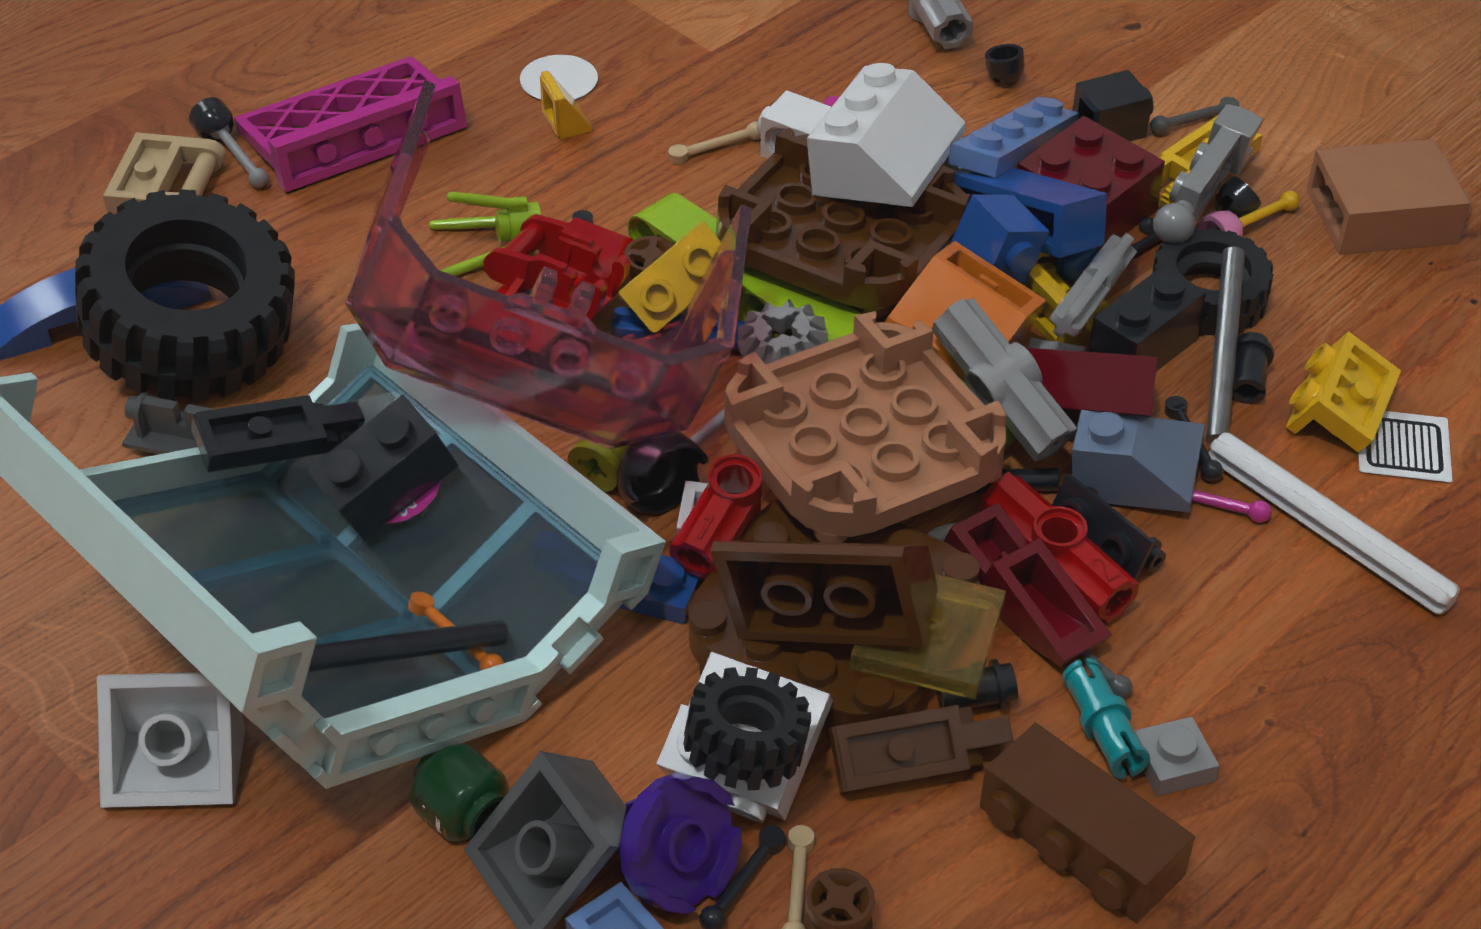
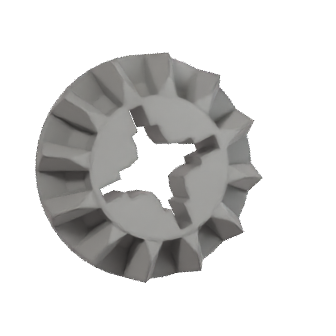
M790 299L780 307H774L766 301L762 312L748 311L745 324L738 327V347L741 355L745 357L755 351L765 364L828 341L824 317L815 316L810 304L795 308ZM787 329H792L791 337L785 334H781L777 338L772 336V331L774 330L783 333Z

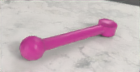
M1194 490L1193 502L1246 514L1256 523H1264L1271 516V507L1264 501H1255L1250 504Z

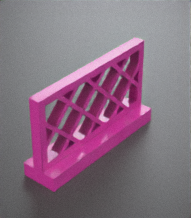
M412 56L233 117L236 130L275 169L278 185L285 192L467 127L460 83L452 76L443 79L437 78ZM409 75L411 76L409 80L400 79ZM357 93H366L365 95H354ZM382 94H393V95H395V96H381V95H382ZM311 109H321L320 111H311ZM337 110H352L349 112H337ZM272 124V125H275V126H274V127H267L266 125ZM293 125L306 126L304 128H291Z

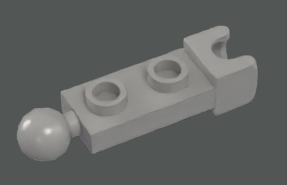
M1229 104L1224 106L1213 123L1208 142H1202L1197 148L1190 164V173L1181 171L1175 180L1169 195V200L1175 203L1164 205L1155 214L1153 230L1159 239L1167 243L1179 244L1184 243L1192 236L1196 220L1228 173L1232 172L1239 175L1250 159L1254 148L1250 147L1263 123L1261 117L1238 106Z

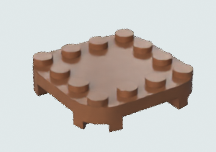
M876 311L854 316V331L851 334L765 364L755 351L737 361V373L727 384L725 390L724 425L728 434L744 456H748L756 461L761 468L762 479L788 512L805 527L812 529L814 536L820 542L842 543L848 537L878 531L973 493L988 483L997 481L1002 475L1007 419L1004 409L998 400L984 405L932 349L934 331L920 320L914 323L912 329L897 323L876 322Z

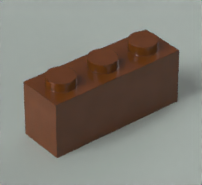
M1036 722L985 767L980 808L986 811L989 818L998 827L1014 832L1037 849L1041 857L1049 865L1056 869L1065 870L1088 887L1096 899L1104 906L1113 910H1119L1136 924L1186 875L1195 835Z

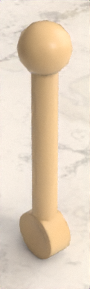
M758 121L751 122L746 129L687 147L682 144L673 145L668 150L669 161L673 164H684L688 161L689 156L748 138L753 141H759L761 135L757 131Z
M805 825L792 827L788 834V847L794 853L788 922L783 925L782 929H806L802 924L807 853L814 847L815 835L813 830Z

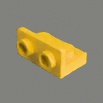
M702 221L618 291V293L648 329L655 333L736 266V260L706 223Z
M1348 331L1332 346L1327 343L1320 345L1308 359L1304 369L1309 372V375L1290 398L1289 404L1294 409L1286 428L1296 434L1314 419L1332 435L1338 437L1359 453L1373 442L1401 370Z

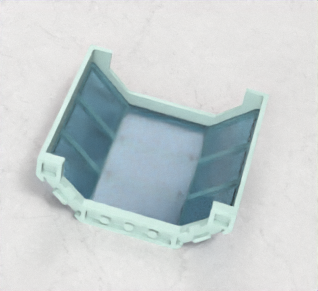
M386 319L340 327L328 376L309 394L313 403H323L324 406L358 401L365 417L364 424H366L404 394L438 434L459 466L442 479L436 497L424 511L406 521L387 523L366 541H363L306 471L328 454L326 452L325 454L208 473L200 451L196 447L78 469L30 424L38 378L31 372L0 377V476L240 712L258 726L294 761L300 764L325 789L437 752L446 746L464 743L525 722L542 705L535 695L561 668L571 674L604 640L597 630L622 604L632 610L648 594L666 543L664 539ZM418 591L431 595L435 601L434 607L455 626L503 620L508 628V641L505 645L482 648L488 654L495 653L501 656L504 664L481 671L480 663L464 650L308 672L315 644L439 628L426 616H418L409 611L407 605L411 594Z

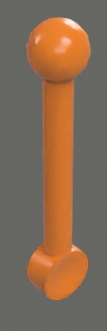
M419 591L411 594L407 605L410 612L418 616H426L439 628L455 626L434 607L435 601L431 595ZM482 648L465 650L480 663V671L504 664L501 656L495 653L488 654Z

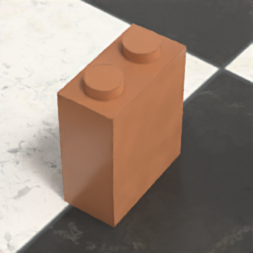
M1434 139L1316 149L1307 191L1339 255L1459 244L1464 224L1471 217V198L1467 191H1463L1453 173L1450 161L1444 158Z

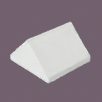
M201 672L107 674L97 676L100 808L235 803L245 735L242 712Z

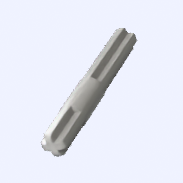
M1125 233L1122 238L1114 234L1111 235L1052 312L1050 320L1056 325L1053 330L1056 336L1062 338L1067 333L1076 337L1082 331L1135 257L1137 251L1130 245L1134 240L1131 235Z

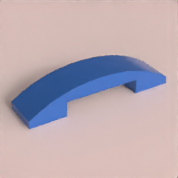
M75 268L46 278L19 292L0 305V360L52 346L48 329L76 321ZM185 280L157 284L141 293L147 299H152L154 303L172 309H180L211 300L210 291L206 284Z

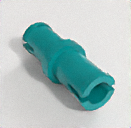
M1086 658L1085 661L1091 674L1090 676L1086 673L1081 660L1075 661L1064 671L1062 681L1070 691L1081 712L1079 721L1084 733L1089 738L1096 740L1109 764L1111 773L1116 778L1126 779V771L1121 764L1122 761H1124L1131 777L1138 775L1149 765L1150 754L1142 745L1130 723L1132 715L1128 704L1122 697L1114 694L1102 673L1100 664L1095 659Z

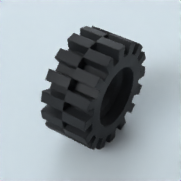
M736 667L725 668L723 678L716 672L707 675L705 684L699 682L694 688L685 726L683 745L685 752H691L689 761L696 768L706 764L704 776L714 781L719 774L725 775L724 786L736 789L737 780L747 781V790H759L761 780L763 779L770 788L779 786L782 776L788 780L791 779L796 773L797 766L800 767L811 724V712H807L809 703L806 697L796 698L798 688L791 682L783 687L778 686L780 676L769 672L766 680L758 678V668L747 667L745 676H739ZM732 724L749 725L761 730V732L746 731Z

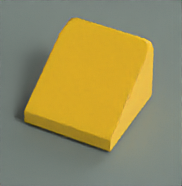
M548 70L541 72L542 113L556 136L561 140L591 132L593 127L578 103Z

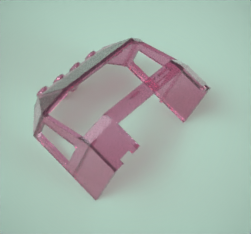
M424 80L374 208L345 303L385 367L609 449L688 430L734 348L752 208L743 204L739 207L680 321L666 324L661 328V333L636 339L634 333L619 338L600 331L586 317L594 296L595 285L581 281L579 286L573 291L567 309L549 303L548 301L552 299L557 287V271L550 268H542L530 295L518 293L510 296L445 273L436 268L404 228L400 219L430 142L428 134L421 129L436 84ZM719 319L717 338L710 339L706 343L710 333L712 332L716 322Z

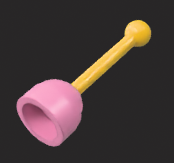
M1286 191L1281 194L1278 201L1240 218L1230 211H1215L1202 217L1198 221L1196 228H1218L1217 230L1226 232L1229 230L1236 232L1237 235L1242 237L1243 227L1283 209L1286 211L1295 210L1300 204V198L1296 192Z

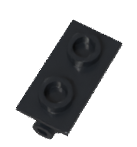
M1071 474L1065 475L1052 506H1063L1080 513L1087 522V537L1135 580H1137L1142 569L1146 568L1153 572L1163 564L1166 553L1161 550V541L1156 537L1150 538L1102 500L1093 487H1086Z

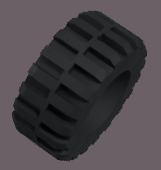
M180 189L178 195H166L165 191L162 190L148 193L146 200L138 202L134 197L117 206L116 215L109 211L94 224V231L85 235L79 247V258L76 259L75 263L76 324L78 333L83 337L84 349L91 359L96 362L100 360V369L115 381L121 377L126 380V387L140 394L149 390L156 392L157 398L175 401V396L190 397L191 402L209 400V394L219 392L221 397L240 391L242 382L245 381L248 385L255 383L266 374V366L271 367L277 363L283 354L284 343L289 338L295 270L291 267L292 257L287 245L283 241L278 240V232L265 219L260 222L256 220L257 214L252 209L241 203L237 207L228 204L227 197L211 193L209 198L197 196L196 190ZM185 280L200 282L214 287L227 295L229 299L206 309L177 310L156 304L141 293L157 284Z

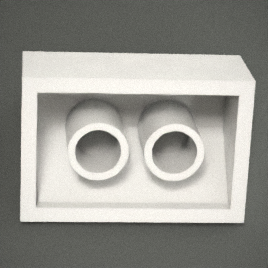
M875 63L864 66L807 137L812 195L913 207L949 156L951 144L959 140L965 133V121L914 70L896 69L893 65L887 63Z

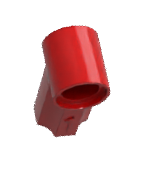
M729 454L718 458L710 466L708 485L670 544V557L675 559L684 568V571L702 579L711 572L717 574L710 551L713 542L739 540L745 529L761 511L762 472L756 461L748 456Z

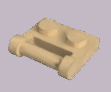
M136 132L103 194L106 211L117 213V206L134 197L138 202L146 200V195L151 192L164 190L166 195H178L179 193L169 191L183 162L194 163L182 189L196 190V195L202 196L212 173L221 168L226 158L225 148L217 141L211 139Z

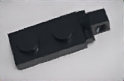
M310 395L195 412L192 415L191 431L209 473L325 454V452L329 453L364 425L365 417L358 401L324 406L323 403H313Z

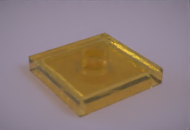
M935 574L938 593L924 647L854 644L851 653L850 669L976 699L1004 607L1006 591Z

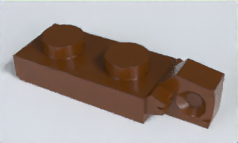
M958 705L839 725L828 729L840 793L970 770V766L982 764L981 748L1014 742L1009 716L974 722L971 706L959 708Z

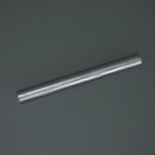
M1234 246L1225 248L1222 255L1206 428V442L1212 444L1222 433H1229L1245 258V251Z

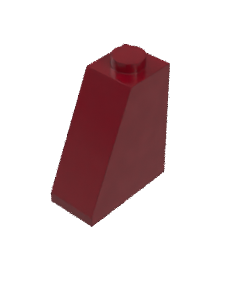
M1026 348L1036 360L1041 370L1042 385L1062 410L1076 412L1087 410L1151 417L1158 357Z

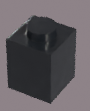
M1129 70L1076 83L1072 111L1079 113L1078 119L1085 116L1128 141L1146 138L1149 118L1154 109L1153 97L1150 91L1143 87Z

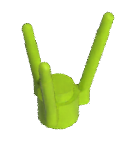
M449 192L446 196L449 202L505 210H496L495 216L432 220L429 223V227L432 230L496 228L498 241H508L509 243L520 233L522 223L531 215H541L539 203L537 201L527 202L526 196L505 198L473 193ZM490 252L429 275L428 279L435 277L454 278L483 267L485 256Z

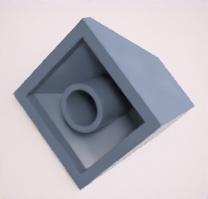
M1081 410L1072 448V476L1086 487H1093L1098 492V496L1107 504L1190 512L1205 424L1139 415Z

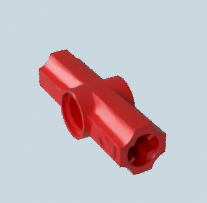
M1010 472L1001 475L997 481L992 482L988 490L980 497L979 511L999 502L1028 543L1038 538L1043 541L1100 619H1103L1108 624L1123 615L1128 605L1137 597L1139 583L1087 537L1088 527L1083 516L1071 508L1052 506L1020 476H1013Z

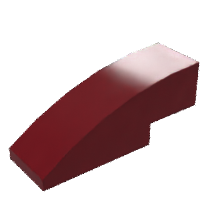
M999 502L950 528L944 542L960 552L974 556L980 564L979 599L1009 629L1040 654L1062 667L1111 638V632L1043 541L1038 538L1028 543Z

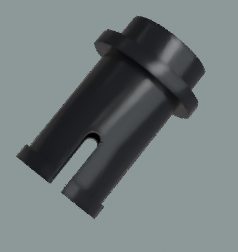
M1247 332L1241 334L1237 339L1232 398L1240 403L1254 404L1260 402L1266 395L1267 367L1273 362L1274 349L1269 343L1268 338L1263 334Z
M991 659L988 662V667L947 675L939 674L934 677L939 708L958 705L959 708L970 706L971 708L996 704L999 709L1007 708L1008 701L1018 699L1016 676L1010 662L999 664L997 659Z

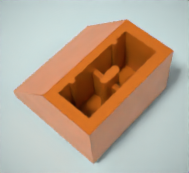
M954 241L932 257L889 314L885 323H897L913 329L914 323L920 320L932 329L933 322L949 306L962 298L964 300L974 298L1010 344L1013 342L1022 344L1044 306L1046 299ZM933 334L932 349L959 378L965 381V372L948 353L935 334Z

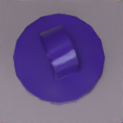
M674 773L656 779L636 799L625 804L627 807L620 843L615 853L620 855L622 873L632 893L648 906L687 914L695 911L696 908L692 906L698 904L705 896L716 898L725 889L737 866L742 837L741 828L732 826L731 813L727 804L732 806L735 804L731 795L718 783L701 777Z

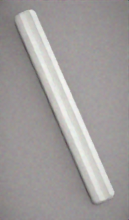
M1224 432L1210 445V457L1220 462L1224 471L1434 614L1443 615L1454 605L1460 591L1456 583L1233 434Z

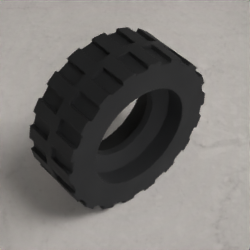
M1209 227L1207 229L1195 228L1192 236L1184 243L1171 244L1163 241L1159 247V252L1156 251L1152 273L1164 266L1183 278L1198 273L1221 276L1223 250L1233 246L1243 249L1245 251L1238 334L1243 333L1247 328H1253L1258 324V319L1263 318L1274 274L1272 273V261L1268 260L1267 253L1262 247H1257L1254 241L1247 237L1243 238L1237 235L1236 232L1229 230L1226 232L1217 230L1218 228ZM1201 288L1206 291V297L1198 335H1214L1215 337L1219 291Z

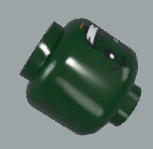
M459 743L446 746L437 752L421 758L413 772L414 781L411 786L410 803L415 812L441 836L449 841L462 843L472 839L507 795L509 784L503 772L475 748Z

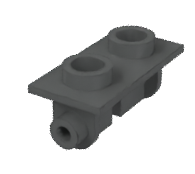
M141 393L138 397L131 396L125 405V416L128 419H133L134 425L123 440L122 446L154 454L196 448L198 446L191 431L192 415L195 412L213 409L188 404L184 412L179 410L177 401L153 397L149 393Z

